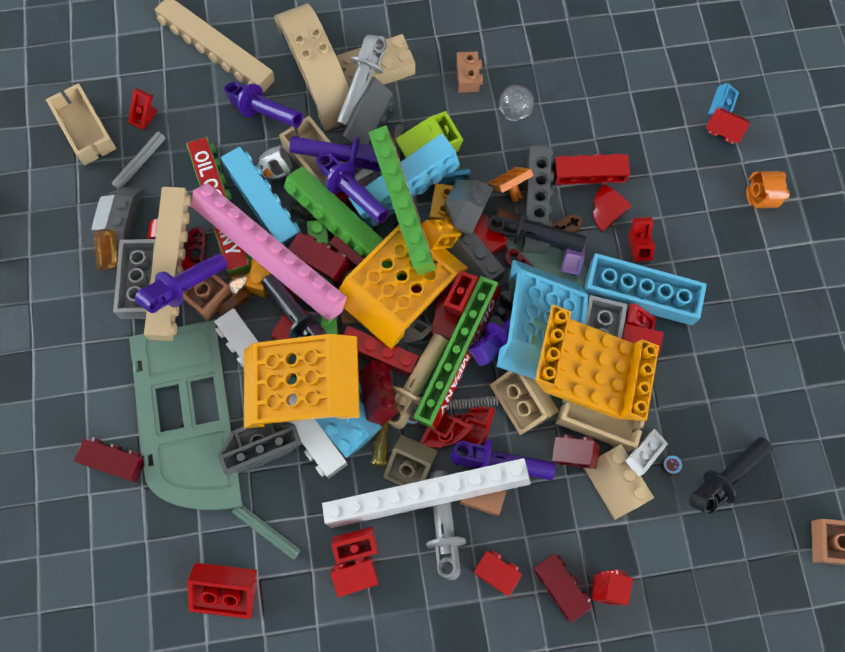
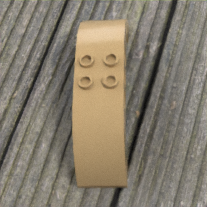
M307 3L276 14L274 16L275 23L280 34H284L317 106L318 116L325 132L343 126L337 123V119L349 87L335 52L315 11Z

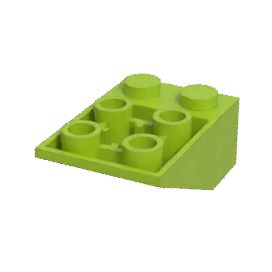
M444 111L427 118L396 138V142L405 158H407L440 134L445 136L455 152H459L463 138L448 113Z

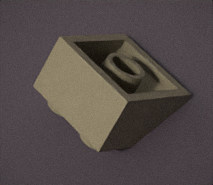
M401 435L394 446L383 478L400 486L424 481L429 474L438 451Z

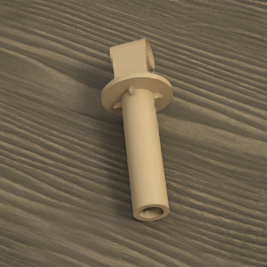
M433 334L404 387L392 386L393 392L396 393L397 414H400L397 421H393V417L387 421L392 427L396 429L403 428L407 424L416 405L419 406L421 402L419 395L449 343L441 335Z

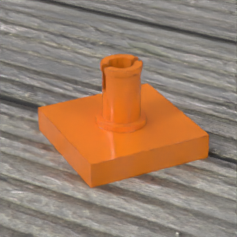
M515 167L486 184L493 187V191L503 193L508 190L512 202L519 201L518 198H523L518 184L534 175L531 169Z

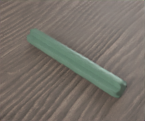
M244 506L233 508L232 513L283 553L293 560L298 557L301 550Z

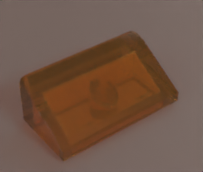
M100 229L94 233L98 271L115 267L118 264L115 230Z
M244 271L227 279L233 296L239 292L248 279Z

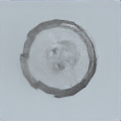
M514 84L504 89L500 96L498 107L503 116L508 120L520 121V119L525 117L528 118L532 113L534 97L526 86Z

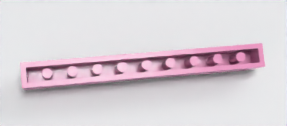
M206 183L193 190L191 207L326 320L331 321L343 311L347 298L343 293L210 184Z

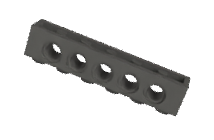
M530 146L527 168L532 170L534 176L526 180L525 209L527 210L525 216H528L527 220L552 226L549 214H552L553 204L550 203V198L553 196V187H550V182H553L554 171H551V166L554 165L555 155H552L551 147ZM538 214L542 216V218H538L535 215ZM523 236L522 252L545 254L546 249L550 248L551 244Z

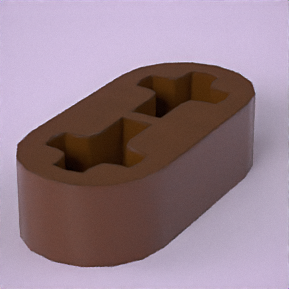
M571 214L555 222L552 227L576 233L581 228L582 219L579 215ZM571 220L572 222H577L576 227L575 225L569 226Z
M246 288L240 289L220 306L218 313L223 316L233 308L236 312L239 311L250 301L252 295Z

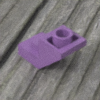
M585 245L582 253L562 248L565 254L560 270L580 275L585 258Z

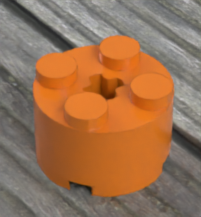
M756 171L749 177L748 181H751V184L747 186L746 193L749 204L754 205V208H778L783 204L784 200L789 198L785 172Z

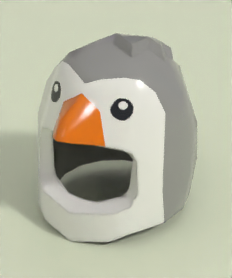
M280 145L266 150L257 162L262 176L266 179H279L293 172L291 159L287 151Z

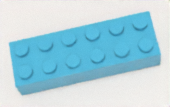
M440 134L401 161L413 198L418 194H423L429 186L437 184L442 180V177L448 173H453L460 166L454 148L443 134ZM383 175L365 186V188L390 211V216L395 213ZM349 198L369 227L378 225L361 207Z
M239 146L220 157L227 174L263 228L286 248H289L297 234L301 231L295 222L292 223L287 209L282 208L277 194H273L270 190L272 188L266 179L263 180L261 171L257 165H253L247 151L243 152Z
M595 253L589 264L584 290L588 297L592 295L628 304L627 308H629V304L636 303L652 315L693 326L701 317L707 284Z
M295 354L289 357L290 365L294 364L297 360ZM296 374L291 375L289 378L290 385H293L297 381ZM360 400V418L337 419L332 417L315 419L346 458L359 451L382 428L379 424L367 421L365 407Z

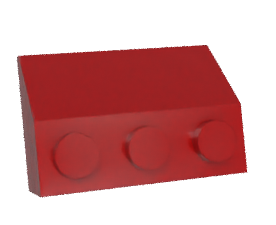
M194 563L187 580L189 612L251 619L257 587V570Z

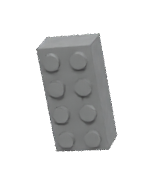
M156 239L120 240L113 312L120 319H146L147 310L135 302V295L141 288L150 285Z
M590 295L588 297L585 325L622 338L628 304Z

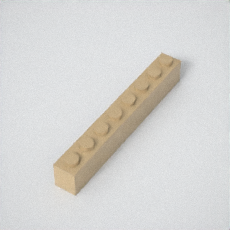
M164 0L154 9L158 16L157 20L163 26L167 25L175 35L179 34L186 43L193 44L200 53L208 55L212 62L219 63L226 72L234 74L238 81H243L247 85L251 83L257 84L262 88L263 93L274 83V73L270 68L176 0Z
M162 187L150 284L155 282V276L159 272H167L173 277L183 272V267H181L182 260H185V249L183 247L184 242H187V231L185 230L186 224H189V213L187 212L188 206H191V195L188 194L186 188ZM167 305L156 313L147 311L144 336L149 340L173 341V335L177 333L175 318L179 315V306L171 307Z

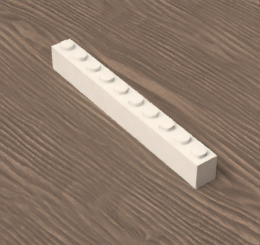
M233 308L214 321L218 326L215 330L221 338H227L229 341L226 343L227 347L232 353L237 352L240 356L237 360L244 368V349L253 343H258V341ZM295 394L289 399L290 405H294L297 402ZM315 419L289 422L295 424L301 442L306 448L303 452L310 461L313 459L316 461L318 466L315 468L321 477L326 475L330 479L348 465Z
M523 458L322 503L324 522L329 527L335 528L531 485L526 462Z

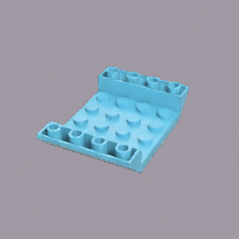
M513 260L510 278L516 280L508 342L499 348L497 367L536 379L551 306L554 304L571 311L570 319L585 324L588 294L579 284Z

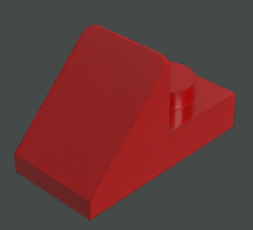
M139 88L133 90L128 123L142 130L146 129L157 112V108L151 106L152 94Z
M629 304L624 324L654 330L656 318L638 304Z

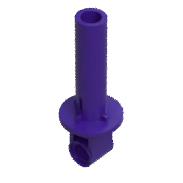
M230 82L224 87L230 103L238 107L240 114L250 118L257 113H261L294 128H298L302 124L303 114L301 112L265 98L262 88L257 84L251 83L244 86L238 82Z
M296 136L291 138L290 153L317 157L322 152H329L338 161L351 162L357 168L381 171L373 146L360 144L359 137H355L353 146Z
M322 152L317 156L316 162L322 174L327 178L326 188L331 193L344 191L378 224L383 223L389 217L390 211L354 178L356 174L354 164L351 162L340 163L329 152Z
M217 253L174 277L167 272H159L155 276L154 283L141 288L136 293L135 302L150 313H156L167 305L178 307L183 302L182 292L226 269L227 261L222 254Z
M511 318L501 326L492 322L488 323L484 327L485 336L470 345L469 350L478 366L491 362L499 354V348L507 344Z
M486 439L484 445L460 441L455 445L450 455L451 461L455 465L475 469L524 458L529 476L551 481L556 470L554 462L492 450V441L490 439ZM458 451H462L465 456H461Z

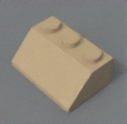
M508 371L490 384L519 435L528 432L560 412L550 395L541 389L535 379Z
M622 444L598 457L597 469L584 468L614 520L654 498L642 477H639L627 464L626 459L629 456Z

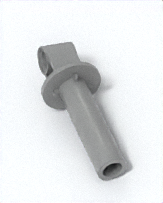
M367 35L363 40L358 57H351L350 60L358 65L337 123L348 126L370 82L372 74L383 73L384 70L379 67L387 48V40L383 36Z
M434 471L429 474V477L433 479L446 476L447 471ZM451 502L433 506L436 539L427 542L426 545L429 549H436L438 573L448 580H455L461 572L458 547L466 544V539L454 534ZM452 564L453 571L450 574H446V566Z

